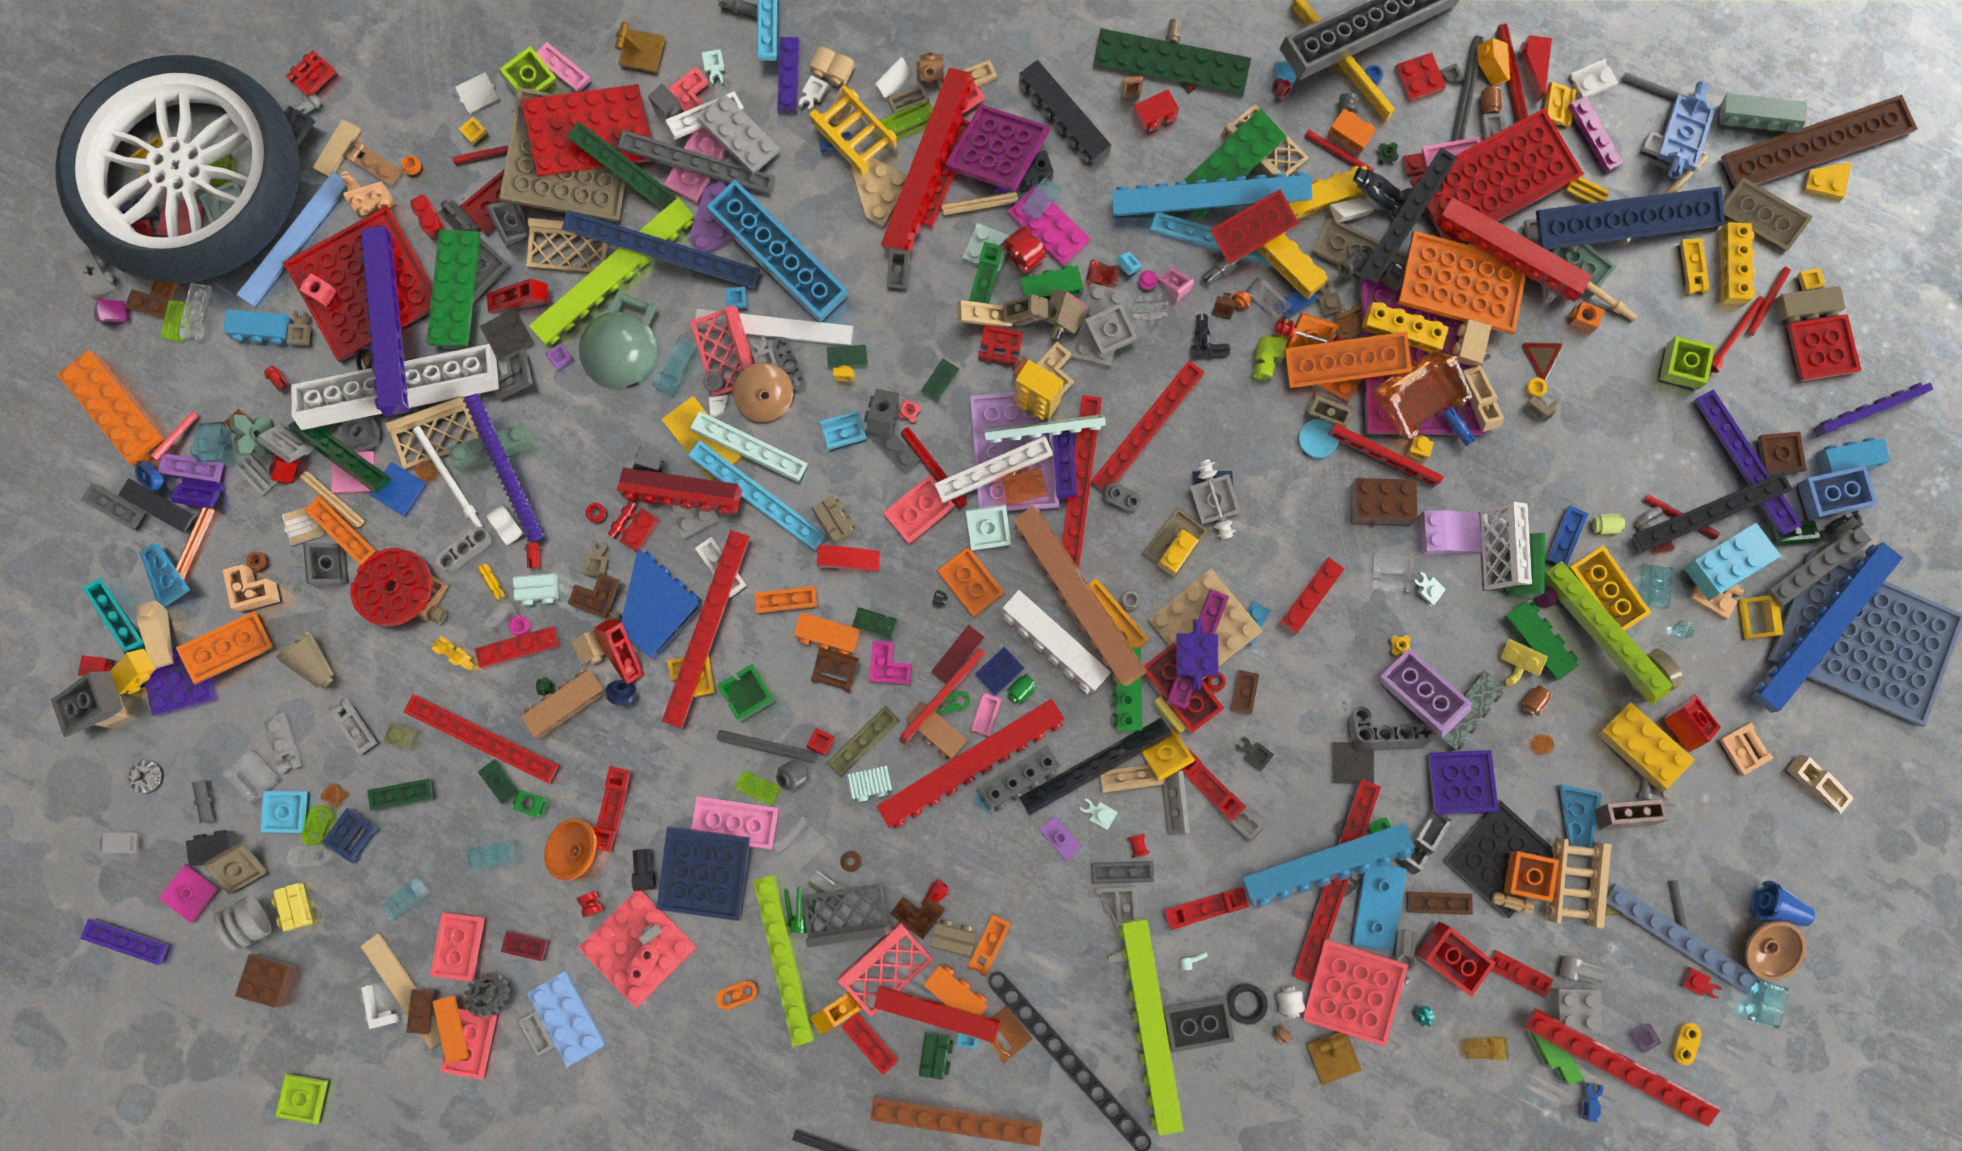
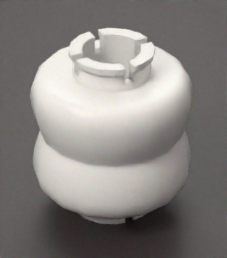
M1295 986L1282 988L1283 992L1277 994L1279 1013L1287 1015L1286 1018L1300 1017L1299 1013L1305 1010L1302 1001V991L1295 990Z

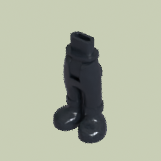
M1361 167L1356 170L1353 181L1358 184L1357 187L1362 189L1367 197L1380 205L1384 210L1389 211L1393 220L1413 191V188H1406L1400 191L1382 175L1371 172L1369 169L1364 170Z

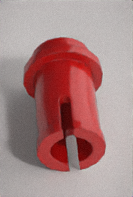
M274 366L268 367L264 371L265 378L273 383L278 392H282V389H287L289 383L279 373V368Z
M526 543L524 550H526L527 568H539L540 547H538V543Z

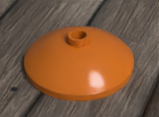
M572 818L561 822L551 832L545 845L544 861L548 872L554 878L563 881L574 880L589 868L594 859L597 845L596 835L591 825L584 820Z

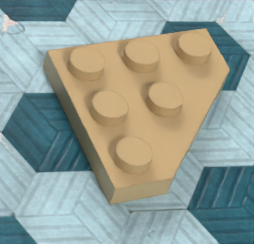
M871 157L867 161L868 172L865 175L861 176L853 166H851V170L867 221L884 229L894 211L907 175Z

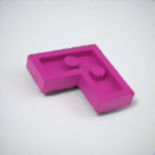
M872 642L869 682L910 685L912 664L892 662L893 642Z

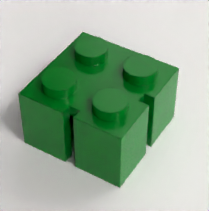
M753 664L736 673L740 680L737 681L732 675L717 684L718 689L725 701L729 703L728 706L739 722L775 702V699Z

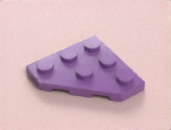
M721 181L704 189L689 236V241L694 249L707 253L734 240L708 213L706 207L726 188Z

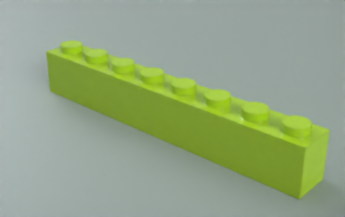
M1561 561L1545 572L1544 584L1555 590L1558 600L1650 704L1653 705L1669 694L1673 684L1570 569Z
M776 875L753 880L792 1047L813 1042L815 1036Z

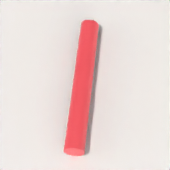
M192 411L150 456L157 461L198 418V415Z

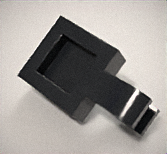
M1399 261L1395 263L1394 267L1389 265L1380 281L1397 292L1404 281V275L1401 273L1404 265Z

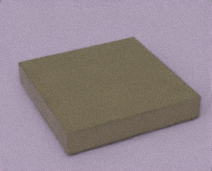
M243 842L204 862V868L228 894L266 874L265 867Z

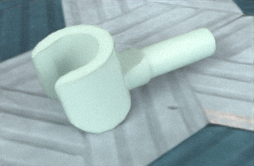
M1204 952L1194 957L1182 958L1180 960V969L1191 970L1192 962L1208 957L1207 953Z

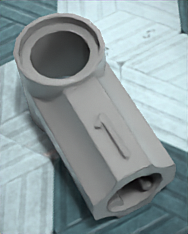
M818 870L807 884L818 893L846 889ZM829 896L827 902L836 908L840 900L834 896Z
M1397 930L1395 956L1393 959L1400 961L1402 957H1407L1409 962L1407 972H1411L1416 967V960L1414 958L1416 932Z
M1563 955L1559 976L1601 986L1605 973L1604 968L1583 963L1580 959Z

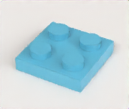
M263 791L260 833H305L308 792Z

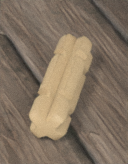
M1496 892L1492 896V903L1503 904L1504 907L1518 911L1522 910V912L1532 914L1534 910L1532 902H1523L1521 899L1508 895L1504 896V894Z

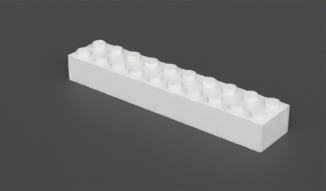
M490 344L404 361L409 408L499 389L497 359ZM370 368L292 384L293 419L299 428L304 430L382 414L375 405V398H377V392L373 386V380L376 379L375 373Z

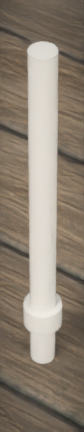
M420 426L414 428L413 432L459 502L466 519L469 518L474 527L483 528L484 526L476 516L477 512L473 505H469Z

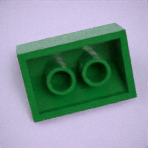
M1546 533L1529 534L1532 584L1505 587V591L1508 592V598L1532 600L1544 594ZM1511 570L1508 572V581H1512Z

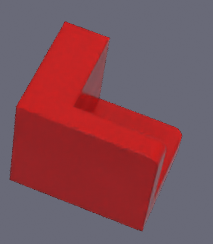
M273 453L269 466L271 481L291 483L296 471L297 459L288 463Z

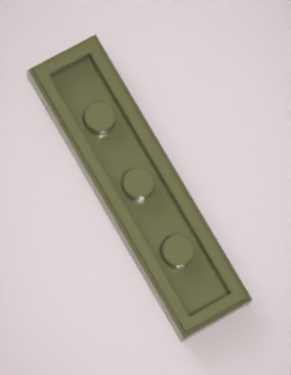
M885 705L827 764L842 777L900 719Z

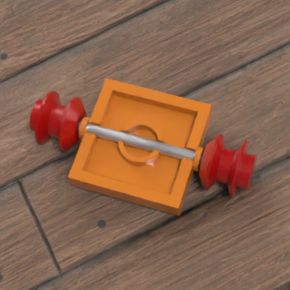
M1300 312L1295 325L1292 320L1286 323L1285 318L1277 320L1274 325L1276 337H1280L1283 334V338L1285 340L1288 339L1286 348L1341 340L1339 335L1333 338L1338 327L1335 322L1304 312Z

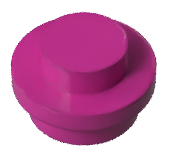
M1145 270L1139 275L1138 283L1143 289L1151 290L1156 287L1158 277L1155 272Z

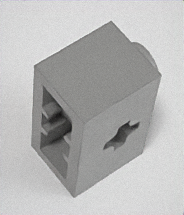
M90 249L68 260L85 294L91 298L96 299L115 289L112 282L114 278L104 267L105 261Z

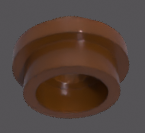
M848 851L841 856L840 865L845 871L854 872L860 867L861 858L856 852ZM850 857L854 859V864L851 866L847 864V859Z

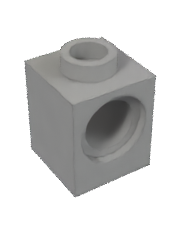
M103 833V837L100 840L101 854H136L137 833Z

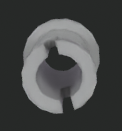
M315 94L308 95L309 98L295 105V108L304 114L314 108H320L319 105L322 103Z

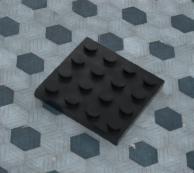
M1498 800L1499 811L1497 813H1486L1445 859V862L1507 919H1510L1517 910L1504 907L1503 904L1497 905L1492 903V896L1495 892L1504 894V896L1508 895L1521 899L1523 902L1527 899L1504 893L1510 852L1519 851L1553 859L1552 846L1501 800Z

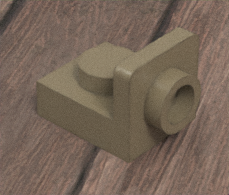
M1533 395L1523 407L1543 421L1546 417L1551 418L1557 412L1556 406L1559 401L1556 399L1548 407L1543 399Z

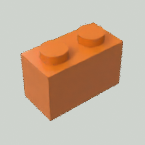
M1343 109L1332 124L1328 135L1360 155L1372 139L1376 129L1373 128L1371 123L1359 119L1354 112Z

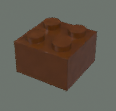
M261 954L248 955L235 996L274 1008L282 1007L285 1005L298 965Z

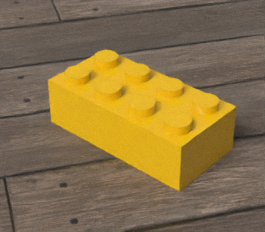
M1028 360L1015 380L1014 402H1016L1018 408L1024 411L1026 409L1031 411L1036 419L1049 421L1061 402L1064 380Z
M1604 545L1568 567L1624 631L1652 613Z
M1631 702L1598 734L1605 743L1660 793L1668 789L1695 761L1692 756Z

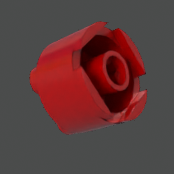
M1021 226L1007 237L1000 246H1003V251L1011 257L1009 259L1011 265L1014 268L1019 267L1024 273H1027L1046 257V251L1037 237L1034 239L1029 235L1032 231L1025 226Z

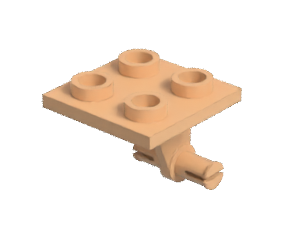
M348 171L341 173V177L348 190L343 193L344 197L358 217L367 216L387 205L389 208L396 206V202L382 181L361 187L355 178L350 176Z

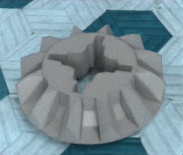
M149 760L135 762V765L129 769V775L126 777L129 781L128 786L139 793L153 791L161 781L160 768L156 763ZM141 772L148 773V775L145 777L146 782L144 780H139V778L141 777Z

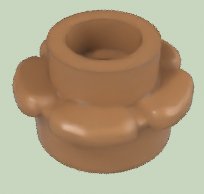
M1282 1025L1278 1028L1275 1027L1276 1033L1274 1036L1281 1044L1284 1042L1289 1044V1041L1293 1038Z

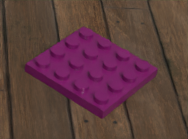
M981 104L945 163L946 169L1015 192L1049 134L1050 128L1048 125Z

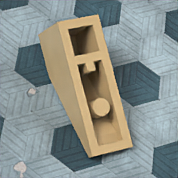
M156 600L136 606L138 627L147 655L154 667L160 668L173 664L168 610Z

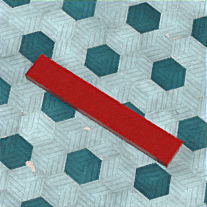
M961 120L960 126L955 131L954 142L949 147L948 158L970 121ZM943 163L940 179L935 183L934 195L927 204V213L920 222L921 225L932 229L941 210V204L945 200L956 173L946 169L945 163Z
M1336 423L1328 432L1329 436L1433 487L1440 484L1444 478L1443 475Z
M978 648L904 730L899 738L903 745L912 738L979 663L985 654L984 650Z
M882 986L878 987L874 1008L991 1043H995L1000 1025L999 1020Z

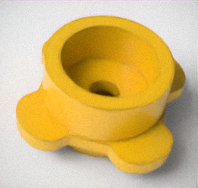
M1408 635L1403 637L1393 636L1390 640L1392 642V654L1395 656L1404 654L1410 648L1409 642L1411 638Z

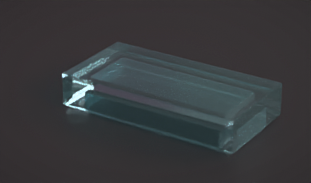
M1044 178L1024 204L1022 211L1038 221L1060 192V188Z

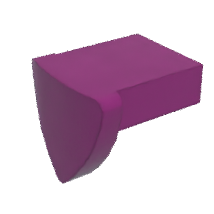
M98 298L94 309V319L97 322H125L124 301Z

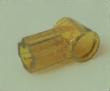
M1506 1037L1465 1040L1464 1052L1467 1059L1489 1058V1060H1509Z

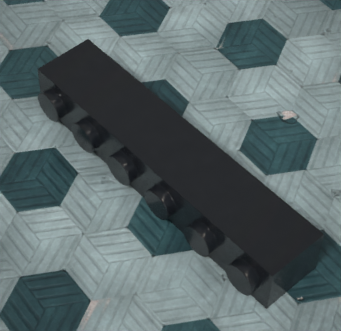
M1038 59L1019 73L1020 87L1025 92H1029L1032 101L1037 106L1040 105L1045 116L1055 122L1057 130L1067 136L1069 144L1080 151V155L1085 162H1089L1093 166L1110 153L1111 143Z

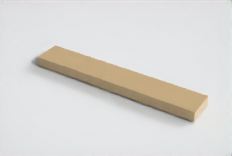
M379 933L360 947L408 1016L411 990L417 989V987ZM433 1011L430 1033L420 1034L429 1049H433L441 1043L436 1015Z

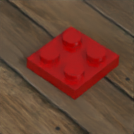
M1432 52L1398 63L1395 66L1408 101L1439 92L1446 88Z

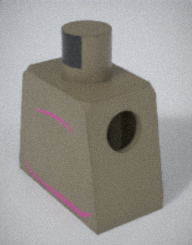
M1053 289L1048 305V317L1045 318L1047 322L1054 325L1050 336L1060 340L1064 331L1076 333L1091 307L1067 291Z

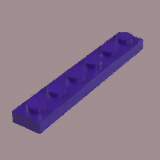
M1919 382L1908 387L1910 391L1904 393L1903 389L1891 394L1892 398L1890 399L1882 397L1873 401L1874 405L1870 407L1868 404L1856 408L1855 413L1851 414L1850 411L1838 415V419L1835 421L1832 418L1821 422V427L1815 429L1814 432L1817 437H1820L1934 390L1931 382L1924 385Z

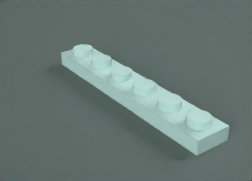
M699 411L690 427L691 431L798 483L807 468L808 463Z
M1100 414L984 429L986 440H990V443L1001 442L1002 438L1009 437L1010 440H1019L1025 435L1035 438L1042 436L1041 433L1058 435L1064 430H1069L1070 433L1080 432L1081 428L1088 427L1089 430L1101 429V426L1106 425L1104 415Z

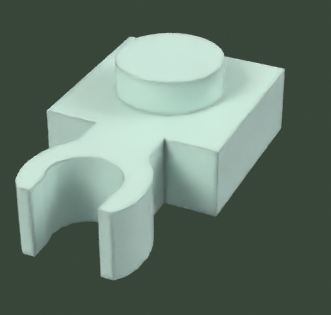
M721 49L703 52L704 69L706 74L711 73V84L714 85L713 80L716 77L720 78V82L723 84V77L719 72L725 70Z
M1417 571L1416 573L1420 577L1419 581L1411 578V582L1420 586L1417 593L1429 604L1435 605L1446 589L1434 577H1427L1425 573Z
M1084 799L1085 802L1089 803V808L1085 810L1080 807V811L1092 814L1089 820L1108 830L1118 812L1101 802L1096 807L1089 799Z

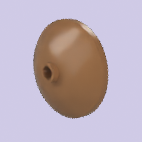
M760 362L752 364L740 372L733 386V398L737 408L744 416L754 421L768 422L779 418L787 411L793 398V386L789 376L783 369L771 363ZM763 392L768 393V396L766 398L761 397V394Z
M1781 920L1768 922L1755 930L1747 942L1745 948L1747 966L1761 979L1768 981L1784 979L1793 974L1802 964L1806 954V940L1802 931L1790 922Z

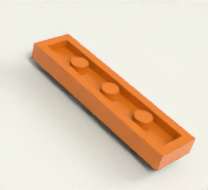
M320 496L304 509L360 565L377 552Z

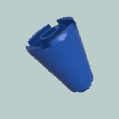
M1770 880L1765 881L1761 884L1763 885L1761 890L1756 889L1751 902V910L1756 914L1754 916L1756 919L1762 922L1787 921L1795 926L1807 927L1814 922V909L1779 883Z

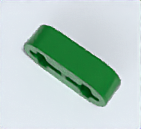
M964 691L951 693L943 702H950V705L945 706L944 711H940V708H937L935 712L938 715H945L964 710L970 704V697ZM959 695L967 699L964 702V706H960L959 703L952 704V701L958 700Z

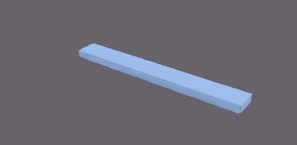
M332 172L237 293L240 298L253 307L259 303L286 268L283 262L298 253L347 190L341 176Z

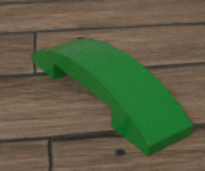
M984 242L972 292L968 301L989 304L1003 246Z

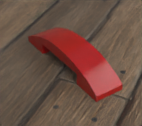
M1187 748L1195 761L1183 767L1180 771H1183L1187 779L1232 822L1246 806Z
M609 766L604 785L606 788L597 825L594 827L597 842L596 849L611 851L623 812L630 770Z
M1240 887L1168 908L1164 912L1169 929L1174 930L1192 923L1248 908L1249 905L1244 888Z

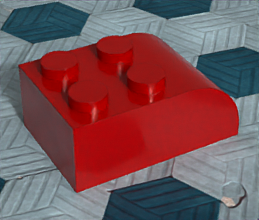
M1440 921L1415 954V956L1443 978L1471 997L1496 964V962L1452 927Z

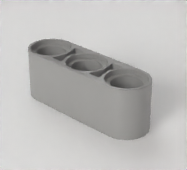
M482 527L472 528L437 555V566L446 572L456 571L491 544V534ZM484 533V539L477 542V536ZM467 545V552L461 554V548ZM451 557V564L444 566L445 560Z

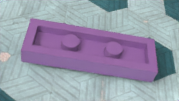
M164 453L161 456L158 472L164 475L220 483L224 464L216 461Z

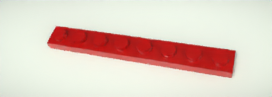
M1190 360L1184 365L1091 480L1093 485L1103 492L1105 485L1116 483L1203 376L1204 371Z
M412 694L403 713L550 784L559 767L558 764L417 695Z

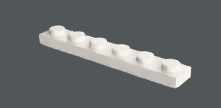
M1044 436L935 483V487L942 503H945L1052 457L1053 452Z

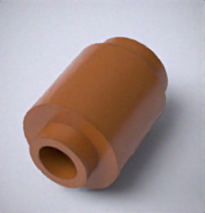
M1487 86L1481 91L1482 111L1484 114L1500 113L1502 109L1501 90L1496 86Z
M1537 685L1523 701V711L1532 717L1534 715L1539 716L1551 700V692Z

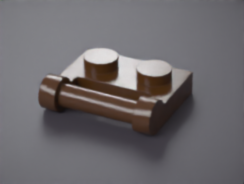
M820 647L811 682L824 683L844 689V692L850 693L859 658ZM821 670L847 677V682L820 674Z

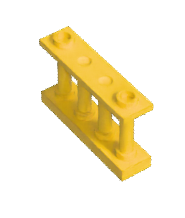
M843 85L841 89L844 97L825 113L819 114L814 109L809 113L810 122L854 169L863 176L868 172L867 161L887 144L893 149L897 147V136L891 129L887 130L861 103L852 88L848 89ZM850 103L856 111L837 127H832L828 120ZM863 116L869 125L850 141H845L841 137V133ZM876 130L882 138L864 154L858 155L854 151V147Z

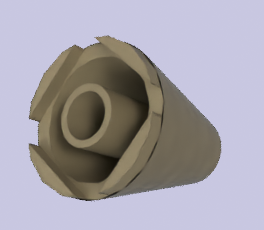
M310 631L300 635V639L295 642L292 641L278 653L276 657L278 661L315 687L319 688L322 686L325 688L333 682L332 677L334 674Z

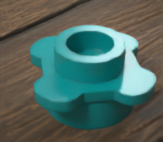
M1428 1006L1415 1007L1417 1022L1422 1027L1426 1025L1430 1027L1432 1022H1434V1014L1431 1008Z

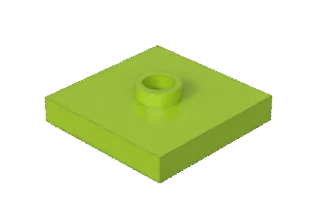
M289 1073L284 1074L275 1117L315 1125L319 1124L328 1081Z

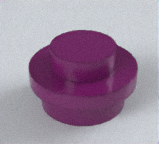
M1544 587V594L1536 597L1541 606L1551 607L1557 601V594L1554 589Z

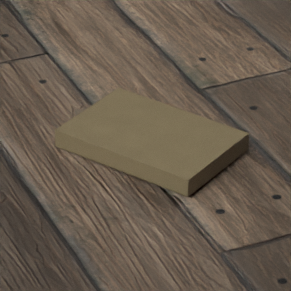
M1177 507L1141 555L1157 566L1181 529H1183L1199 541L1177 571L1178 573L1210 530Z

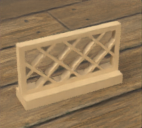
M1254 104L1235 121L1228 123L1221 137L1226 141L1238 130L1236 127L1238 124H1244L1250 118V114L1256 113L1260 108ZM1287 136V139L1284 140L1286 148L1277 147L1273 151V159L1265 158L1254 170L1259 175H1266V178H1274V174L1281 173L1277 169V164L1287 165V171L1285 172L1287 177L1303 165L1309 157ZM1277 152L1286 153L1287 160H1277ZM1290 154H1297L1301 160L1298 162L1290 161Z
M528 219L530 229L527 267L591 273L595 268H592L588 262L596 256L601 260V263L607 259L608 244L603 243L602 247L596 251L590 244L593 241L592 239L587 240L585 237L580 236L584 239L585 243L576 249L571 241L579 235L563 231L562 225L564 221ZM535 233H543L547 239L540 245H537L534 241ZM557 234L562 235L566 239L559 247L552 241ZM550 242L555 250L546 256L541 248ZM569 243L575 251L566 258L560 250ZM589 245L594 253L585 260L580 251ZM539 250L545 258L540 263H532L533 255ZM556 253H559L564 259L559 265H554L550 261V258ZM578 254L584 262L578 267H573L569 260Z
M459 397L385 423L388 431L391 433L404 469L431 461L430 457L423 453V446H421L419 451L410 447L416 435L408 430L425 425L430 428L426 436L428 440L433 429L442 433L439 444L429 441L432 445L437 446L435 451L439 457L449 454L448 449L442 447L446 436L456 440L454 445H457L459 442H465L460 440L465 429L473 433L474 439L479 438L476 427L473 425L474 421L470 419L472 416L468 414L469 409L465 408L466 403L462 401L464 397ZM462 411L465 412L467 417L463 425L454 421L456 414ZM442 418L449 421L444 432L435 428L437 421ZM452 423L462 427L457 438L448 434ZM402 432L411 434L406 445L399 442L397 434ZM408 449L418 453L415 461L407 463L405 458Z

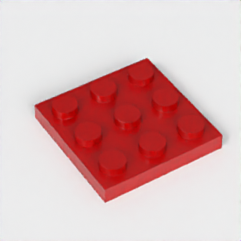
M1848 314L1793 322L1787 325L1800 382L1862 371Z

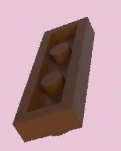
M1408 892V913L1473 915L1472 894Z

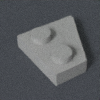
M1136 887L1096 889L1097 895H1099L1117 930L1118 927H1121V920L1138 918Z

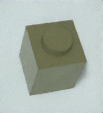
M390 722L383 742L410 750L417 730Z

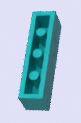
M101 577L81 587L124 654L141 649L146 651L140 636Z

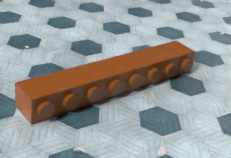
M874 1096L870 1121L1038 1147L1042 1131L1041 1121Z

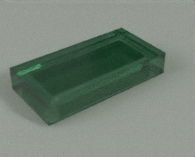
M866 345L827 347L828 369L839 368L842 365L849 367L868 366Z

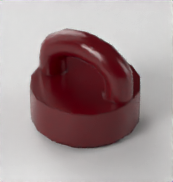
M1282 78L1275 79L1272 85L1274 95L1280 100L1284 99L1291 91L1292 83Z

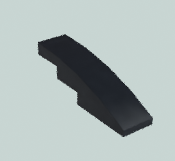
M128 478L118 496L183 533L186 532L195 518V515L157 493L148 491L144 486Z

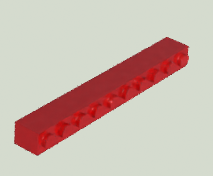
M951 67L948 68L882 239L881 246L886 252H889V248L909 250V252L913 249L915 235L920 231V222L927 213L929 199L934 195L935 183L940 179L943 163L947 161L948 150L954 142L955 131L961 124L962 113L968 106L970 92H973L975 88V81L970 72Z
M1051 698L876 807L887 826L897 829L905 824V818L910 815L912 818L918 816L923 812V807L936 805L940 802L939 798L944 794L950 796L958 791L957 786L962 783L966 786L976 780L974 776L981 772L983 775L993 769L991 765L998 761L1002 764L1011 758L1009 754L1017 751V753L1022 752L1028 748L1027 743L1032 740L1036 743L1045 737L1044 733L1048 730L1056 731L1063 726L1061 722L1065 718Z

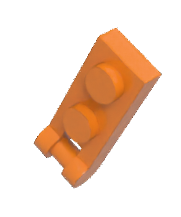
M992 914L967 966L968 969H975L981 972L980 975L986 977L1011 923ZM979 956L987 959L985 964L977 961Z

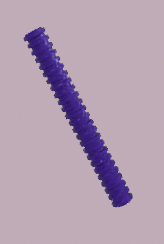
M480 394L470 395L462 401L466 403L465 408L469 409L468 414L472 416L470 418L471 421L474 420L475 422L473 425L477 427L476 432L480 433L479 438L483 440L481 443L485 444L484 449L488 451L487 456L490 455L491 457L489 460L493 461L492 466L496 468L495 473L499 474L497 477L501 479L500 484L504 485L503 490L507 492L505 495L510 498L508 501L512 503L511 508L514 507L515 509L513 512L517 514L516 518L520 520L519 525H522V531H525L524 536L528 537L527 542L531 543L543 538L544 533L540 531L542 528L538 527L539 522H536V516L532 514L534 511L530 509L531 504L528 505L527 503L529 501L528 498L525 499L526 494L522 492L523 487L519 486L521 483L517 481L518 476L514 475L515 470L511 468L513 465L508 462L510 459L506 457L507 452L503 451L505 448L501 446L502 441L498 440L499 435H496V429L492 427L494 424L490 422L491 418L487 416L489 413L485 411V405H482L483 400L479 399Z

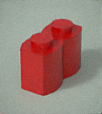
M424 194L411 199V209L418 217L421 229L433 242L438 240L439 229H446L438 218L435 206Z

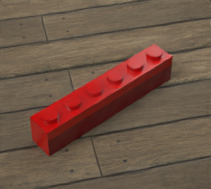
M622 468L617 486V491L625 500L634 501V499H638L649 504L659 502L665 506H672L673 504L679 505L684 509H691L693 507L699 508L704 512L714 510L725 515L730 513L737 514L742 490L736 483Z

